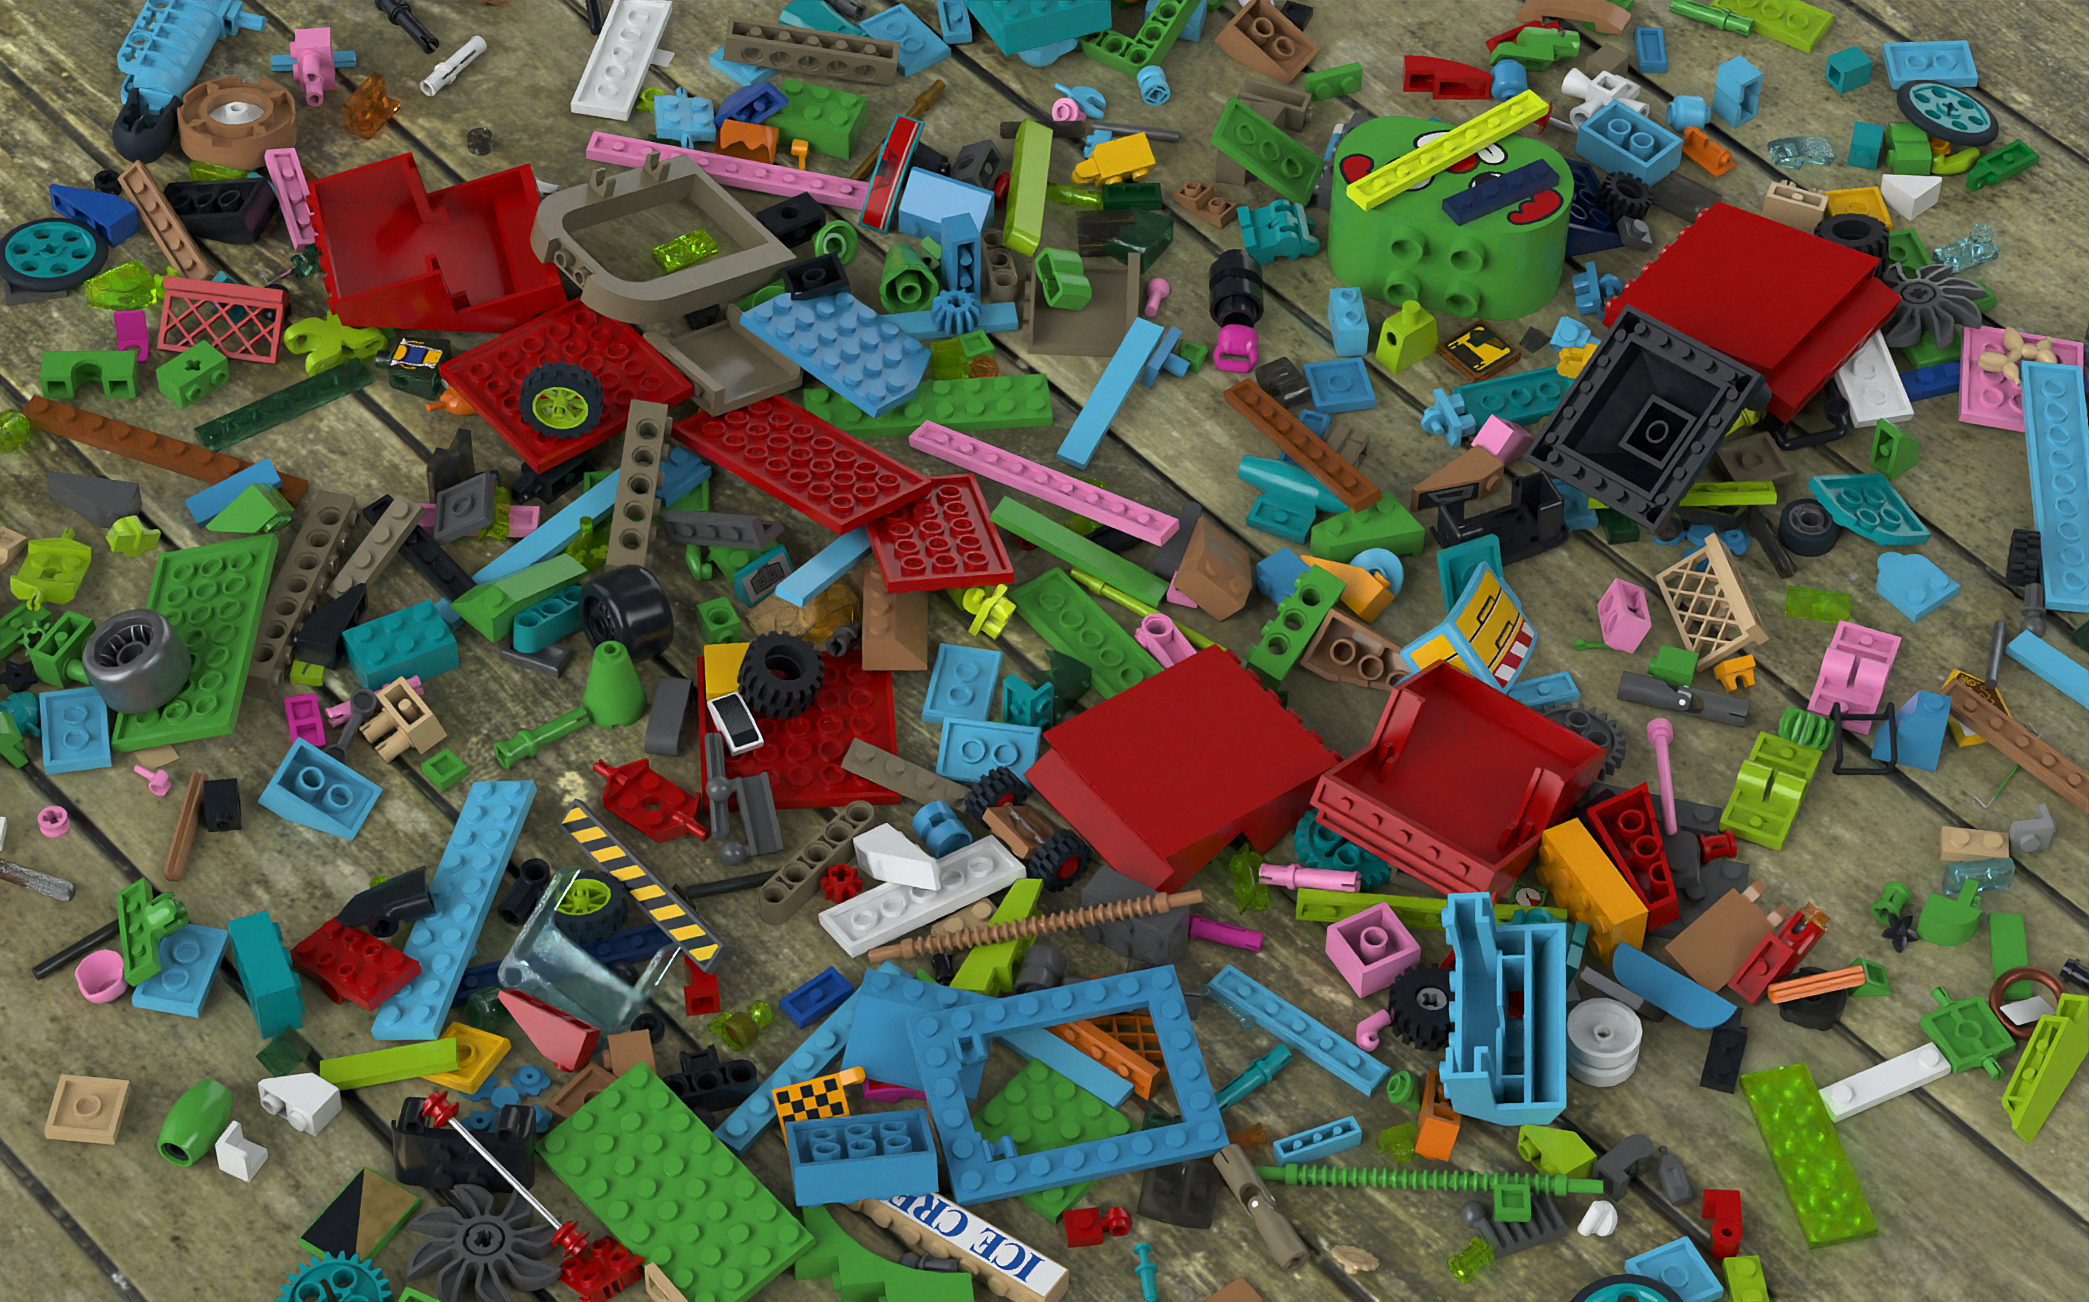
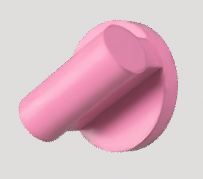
M1071 98L1058 99L1052 108L1054 121L1062 127L1072 126L1075 122L1082 124L1086 119V113L1080 111L1077 103Z

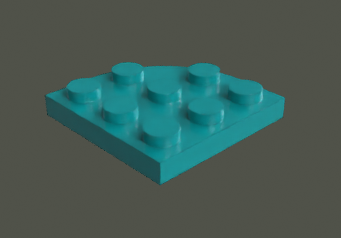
M1882 473L1812 476L1807 484L1808 488L1815 495L1816 500L1832 515V520L1836 524L1847 527L1859 535L1873 540L1880 546L1926 544L1931 537V533Z

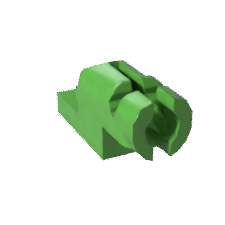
M1525 27L1517 36L1516 44L1504 42L1494 49L1490 54V66H1496L1499 61L1505 59H1512L1522 64L1528 71L1544 72L1553 61H1573V57H1577L1580 45L1579 33L1564 30L1562 35H1560L1558 29Z

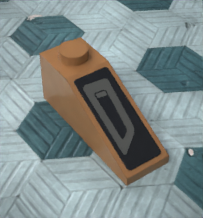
M1477 444L1414 486L1411 493L1410 510L1416 513L1437 509L1441 502L1451 501L1460 497L1465 498V503L1479 501L1490 493L1497 492L1502 486L1504 463Z

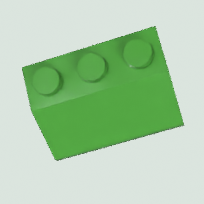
M252 483L209 522L206 527L209 531L273 533L276 530L280 532L291 523L293 519L290 515L296 510L271 483Z

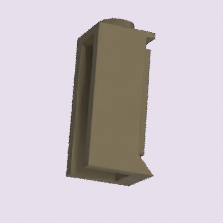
M1247 76L1244 79L1243 91H1239L1237 99L1286 105L1285 126L1298 129V133H1302L1305 123H1311L1315 107L1310 106L1311 93Z

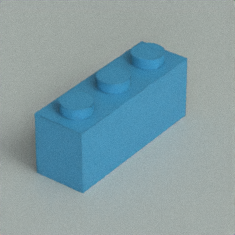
M970 212L941 218V285L944 291L950 292L952 287L956 291H961L965 288L967 293H975L977 300L980 301L981 235Z

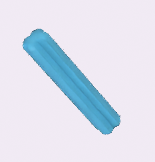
M333 51L335 69L356 67L355 51ZM291 54L271 56V69L273 72L293 71V64L297 63V59H291Z

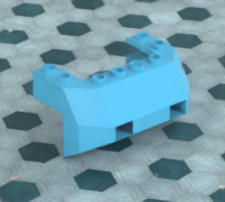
M1490 892L1448 894V907H1442V926L1446 928L1447 945H1453L1456 957V971H1450L1449 975L1450 990L1455 992V1001L1449 1002L1450 1022H1455V1032H1449V1048H1446V1061H1440L1439 1065L1441 1083L1444 1082L1445 1099H1451L1454 1112L1504 1126L1550 1124L1566 1108V923L1497 926ZM1524 991L1523 1018L1509 1019L1510 992Z

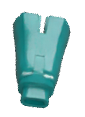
M793 0L783 9L778 24L869 38L868 34L842 17L824 0Z

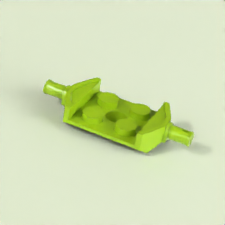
M65 528L59 538L29 540L28 555L17 577L16 575H11V592L19 600H28L26 605L30 611H33V609L38 611L41 604L47 603V601L65 605L74 599L92 562V547L73 540L76 532L72 528H70L69 532L68 528Z

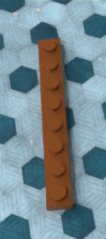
M1247 378L1223 392L1225 401L1354 513H1358L1382 499L1378 487L1251 379Z

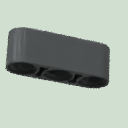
M659 677L646 730V754L679 756L693 699V679Z

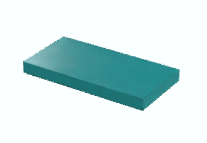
M1557 365L1454 387L1452 388V395L1460 393L1465 405L1462 416L1472 414L1476 423L1475 433L1472 435L1476 437L1491 414L1520 426L1539 423L1540 419L1550 416L1554 412L1575 379L1558 374L1556 370Z

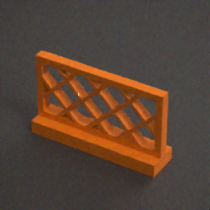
M1093 974L1089 978L1100 979L1101 977ZM1133 1013L1132 1015L1110 1014L1044 1028L1134 1084V1092L1147 1101L1156 1094L1158 1085L1169 1077L1162 1050H1144L1143 1043H1159L1156 1033L1141 1032L1140 1025L1154 1026L1151 1015ZM1095 1025H1110L1111 1032H1104ZM1117 1025H1134L1135 1033L1118 1032ZM1120 1042L1137 1043L1138 1050H1131ZM1147 1060H1164L1165 1066L1159 1069Z

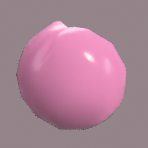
M108 949L95 951L85 957L75 970V977L82 995L92 1003L103 1004L116 1000L127 989L128 982L125 980L123 959L115 951Z

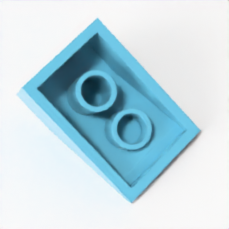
M298 737L257 802L286 820L352 841L383 788Z

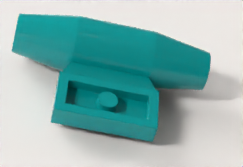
M1244 455L1240 462L1237 478L1265 492L1261 496L1258 495L1246 518V526L1305 545L1312 526L1316 523V511L1340 514L1350 509L1301 466L1283 460Z

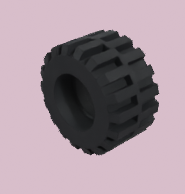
M1848 213L1827 217L1825 221H1820L1817 227H1815V236L1880 258L1881 261L1874 274L1875 277H1879L1882 275V272L1887 270L1889 261V229L1884 222L1865 214Z
M775 630L769 631L768 636L764 633L759 635L756 641L753 640L749 644L739 669L737 683H739V693L745 695L744 702L747 705L752 704L754 706L753 710L758 714L762 711L766 713L765 717L771 719L773 715L778 716L779 720H786L787 715L793 719L798 717L800 712L805 713L808 711L810 705H813L825 673L823 671L825 665L824 661H820L822 655L819 650H813L814 644L810 641H803V636L796 634L795 637L790 635V631L784 630L782 634H778ZM769 670L783 671L791 676L793 680L779 679L772 675Z

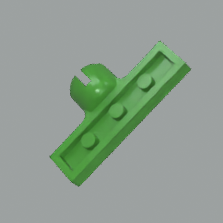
M144 877L116 894L125 980L132 987L144 980L151 979L157 972L161 971L159 940L171 936L187 926L189 922V914L184 903L176 899L172 900V897L175 896L174 892H164L153 899L152 885Z

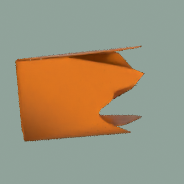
M725 119L712 153L718 152L719 155L773 165L779 151V128Z

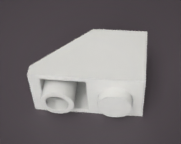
M312 1072L262 1079L258 1083L260 1102L268 1113L272 1115L278 1114L288 1120L298 1131L304 1130L314 1137L342 1110L339 1088Z

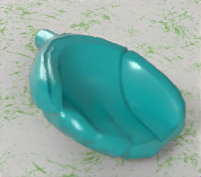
M13 693L0 703V711L6 712L13 717L20 733L30 732L36 737L41 736L42 731L36 727L41 720L40 703L35 693Z

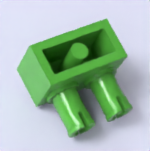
M69 610L64 613L29 652L38 680L65 689L72 680H78L94 687L87 678L82 665L83 650L90 636L96 630L93 619Z

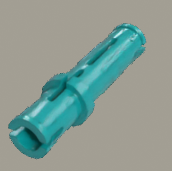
M1278 1044L1265 1056L1252 1060L1245 1071L1215 1092L1214 1095L1220 1114L1222 1115L1227 1109L1235 1105L1261 1084H1268L1272 1081L1273 1075L1293 1062L1290 1050L1285 1045Z

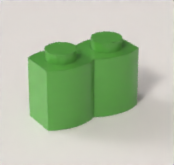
M1889 122L1888 131H1883L1882 136L1883 148H1888L1886 155L1887 167H1892L1894 175H1929L1932 154L1927 133L1912 122Z
M1046 246L1036 257L1035 268L1039 279L1043 282V291L1047 303L1051 307L1081 311L1091 300L1092 289L1088 279L1083 275L1084 266L1079 254L1072 250Z

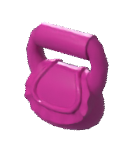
M1230 324L1222 327L1218 333V344L1213 354L1216 367L1220 371L1249 373L1258 362V332L1252 327L1239 324ZM1223 354L1248 356L1250 362L1221 359V356Z

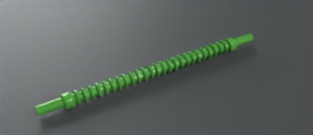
M1287 1163L1285 1167L1253 1166L1262 1180L1285 1181L1286 1185H1297L1298 1182H1302L1303 1186H1305L1307 1182H1312V1185L1316 1186L1317 1182H1322V1185L1325 1187L1330 1182L1333 1187H1336L1337 1183H1342L1343 1187L1351 1183L1354 1188L1357 1187V1184H1362L1363 1188H1366L1368 1184H1372L1374 1189L1377 1188V1185H1383L1384 1189L1388 1185H1393V1189H1397L1401 1185L1404 1190L1408 1186H1413L1414 1190H1417L1418 1186H1422L1424 1191L1428 1187H1433L1434 1191H1437L1438 1187H1443V1190L1446 1192L1451 1187L1454 1192H1457L1458 1188H1463L1464 1192H1468V1189L1472 1188L1475 1193L1479 1189H1484V1192L1488 1193L1489 1189L1494 1188V1184L1530 1185V1191H1534L1535 1195H1539L1540 1191H1544L1546 1196L1550 1192H1554L1555 1196H1566L1567 1193L1603 1194V1180L1571 1179L1566 1174H1556L1554 1178H1550V1175L1546 1174L1544 1178H1541L1538 1173L1535 1174V1177H1530L1529 1173H1526L1525 1177H1520L1518 1172L1515 1173V1176H1509L1508 1172H1505L1504 1176H1499V1172H1495L1491 1176L1488 1171H1485L1484 1175H1479L1478 1171H1475L1474 1175H1470L1467 1170L1464 1171V1174H1459L1458 1170H1455L1454 1174H1449L1448 1170H1444V1173L1440 1174L1437 1169L1434 1170V1173H1429L1428 1169H1424L1423 1173H1419L1417 1168L1413 1172H1408L1407 1168H1404L1403 1172H1398L1396 1167L1390 1172L1387 1167H1384L1383 1171H1378L1377 1167H1374L1373 1171H1369L1367 1166H1364L1363 1170H1358L1357 1166H1354L1353 1170H1348L1346 1165L1341 1170L1338 1169L1337 1165H1334L1333 1169H1328L1327 1165L1319 1169L1316 1164L1313 1165V1168H1308L1307 1164L1300 1168L1296 1163Z

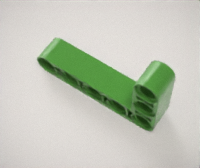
M1159 0L1134 40L1111 29L1080 36L1078 39L1087 57L1137 79L1141 69L1161 64L1202 0ZM1121 49L1120 51H1118V52H1116V53H1112V52L1115 51V50ZM1141 60H1145L1144 62H1142V63H1140V64H1136L1137 62H1139V61H1141Z

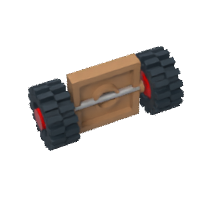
M1000 766L997 767L996 771L994 769L989 770L988 776L983 774L980 777L981 781L973 784L974 790L969 791L967 794L969 799L965 800L966 810L984 828L991 830L996 836L1002 838L1012 848V852L1022 859H1032L1033 862L1029 863V871L1036 879H1043L1044 887L1048 891L1056 893L1058 890L1061 892L1064 891L1065 886L1068 888L1072 886L1074 879L1078 881L1081 878L1079 874L1086 872L1088 869L1086 864L1091 863V848L1072 830L1062 829L1061 833H1059L1031 805L1024 806L1021 802L1026 801L1028 788L1009 768Z

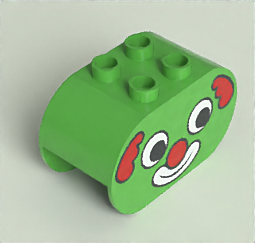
M1384 116L1364 122L1351 130L1341 141L1335 153L1327 242V257L1330 267L1344 285L1348 288L1360 287L1361 295L1370 299L1389 302L1397 307H1402L1403 303L1407 300H1414L1424 309L1445 312L1457 318L1473 317L1489 321H1505L1525 317L1540 310L1554 298L1562 280L1574 191L1572 172L1567 162L1557 151L1534 139L1508 135L1374 208L1364 211L1346 195L1348 185L1459 126L1406 116ZM1542 158L1560 176L1558 186L1461 226H1458L1442 209L1443 199Z

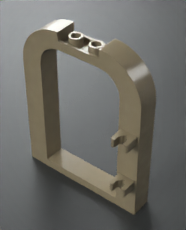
M659 151L648 153L642 167L605 177V167L597 168L592 171L588 183L564 189L547 196L538 207L530 235L531 247L542 264L553 261L583 290L580 300L585 305L611 319L633 324L660 323L759 291L781 278L779 269L794 265L797 260V256L687 154L659 161ZM689 197L739 243L745 251L650 281L637 283L624 281L611 275L567 233Z

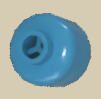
M1505 59L1499 61L1491 69V94L1495 99L1504 103L1528 90L1526 69L1517 61Z

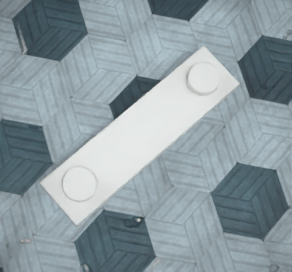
M1931 1042L1817 1091L1816 1099L1833 1122L1836 1123L1950 1074L1952 1066L1935 1044Z

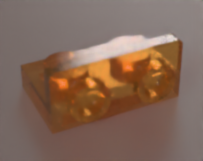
M374 71L342 104L345 132L370 140L400 109V102L386 97L387 90L385 89L384 75Z

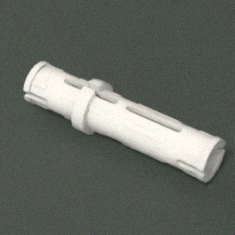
M473 36L469 42L456 51L447 61L437 64L434 72L421 81V90L427 96H434L445 84H451L460 71L482 52L486 51L487 44L480 36Z

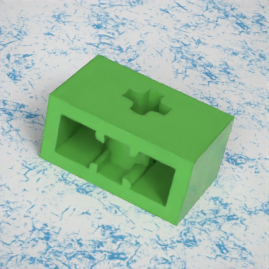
M205 340L200 341L156 369L159 391L182 410L230 380L227 357Z

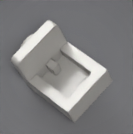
M2038 804L2034 819L2012 821L2009 831L2010 853L2049 849L2052 835L2056 834V821L2053 815H2049L2046 804Z

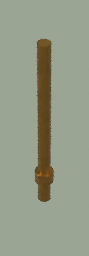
M937 79L928 90L922 91L915 99L914 106L905 116L917 120L924 111H928L935 104L936 97L945 88V83ZM881 143L848 179L862 181L876 166Z

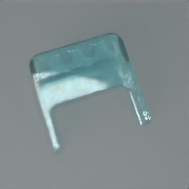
M572 865L559 870L502 961L498 969V980L504 989L516 987L602 1029L593 1054H597L608 1047L607 1035L621 1033L640 1013L681 946L673 942L660 948L636 987L634 988L561 933L554 922L556 908L580 871L578 866Z

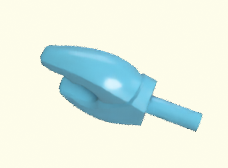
M1059 82L1055 84L1054 88L1068 95V98L1073 99L1077 103L1079 110L1086 113V117L1099 120L1104 118V113L1096 108H1106V101L1098 91L1085 86H1075L1073 89H1070Z

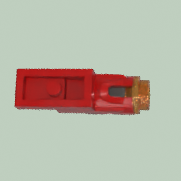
M1810 902L1804 908L1800 907L1793 916L1786 920L1775 935L1768 931L1727 985L1756 1007L1767 994L1768 986L1776 981L1780 982L1789 972L1791 974L1813 949L1828 928L1825 925L1830 918Z

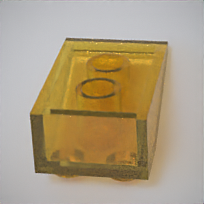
M840 577L803 607L777 597L774 591L745 615V620L757 637L763 633L768 636L769 631L775 630L778 634H782L784 630L790 631V635L795 637L796 634L803 636V641H810L815 645L831 638L833 632L838 627L845 625L847 621L852 620V623L855 620L859 621V600L843 578Z

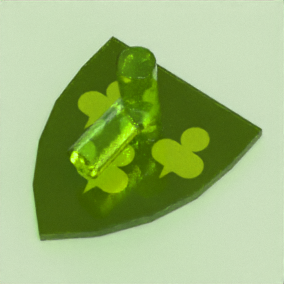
M584 516L580 518V534L553 557L567 553L585 567L588 572H591L606 565L610 536L594 528L592 519L589 516Z

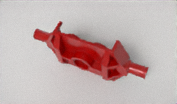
M644 758L618 768H613L602 759H599L594 764L593 771L607 779L602 796L603 808L657 843H663L691 833L702 842H705L711 836L712 831L697 822L701 808V793L698 791L695 798L649 768V759ZM652 804L660 806L658 810L648 811L644 809Z

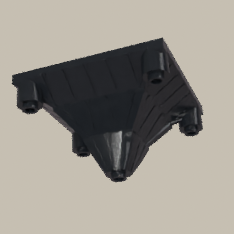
M1626 304L1523 458L1541 471L1546 472L1549 478H1558L1648 529L1660 541H1672L1679 536L1683 529L1682 518L1675 512L1681 500L1684 499L1695 483L1696 478L1708 464L1710 457L1716 452L1725 435L1731 430L1742 410L1747 408L1750 411H1759L1765 408L1770 402L1772 392L1765 383L1767 379L1762 374Z

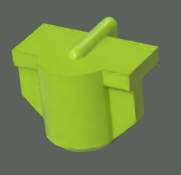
M133 515L118 519L108 531L106 539L111 546L112 552H122L126 557L133 558L143 554L146 550L156 549L161 532L159 529L149 530L143 527L138 517Z

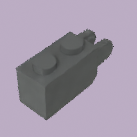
M1195 501L1187 502L1182 508L1181 515H1171V517L1179 519V530L1162 547H1157L1154 557V575L1171 583L1175 571L1179 570L1198 518L1201 517L1202 507Z

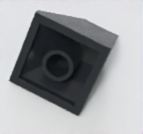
M836 251L779 269L788 293H791V300L806 301L837 295L839 292L851 294L849 280Z

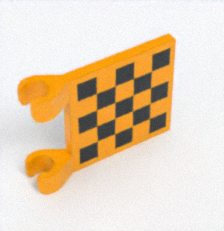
M862 1066L771 1090L787 1153L785 1122L850 1116L843 1086L859 1084L865 1081L866 1075Z

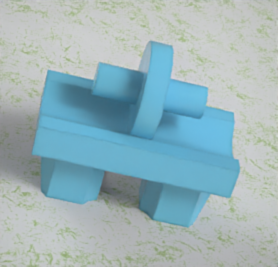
M1442 388L1433 390V395L1436 399L1435 404L1424 411L1425 415L1420 422L1421 427L1426 433H1435L1436 435L1443 433L1452 449L1458 448L1461 445V437L1475 433V420L1472 414L1457 416L1464 413L1465 407L1460 393L1446 396Z

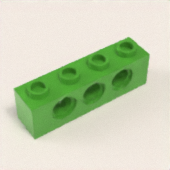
M1315 563L1309 572L1303 570L1293 585L1297 588L1292 597L1286 594L1279 604L1277 611L1280 612V615L1275 621L1270 618L1262 629L1260 635L1264 638L1260 644L1253 643L1243 659L1247 661L1244 671L1250 668L1262 681V685L1276 693L1317 633L1330 608L1335 606L1342 596L1347 583ZM1309 598L1313 600L1316 605L1308 606L1303 602L1302 599ZM1285 623H1295L1299 630H1291ZM1269 647H1278L1283 654H1273Z

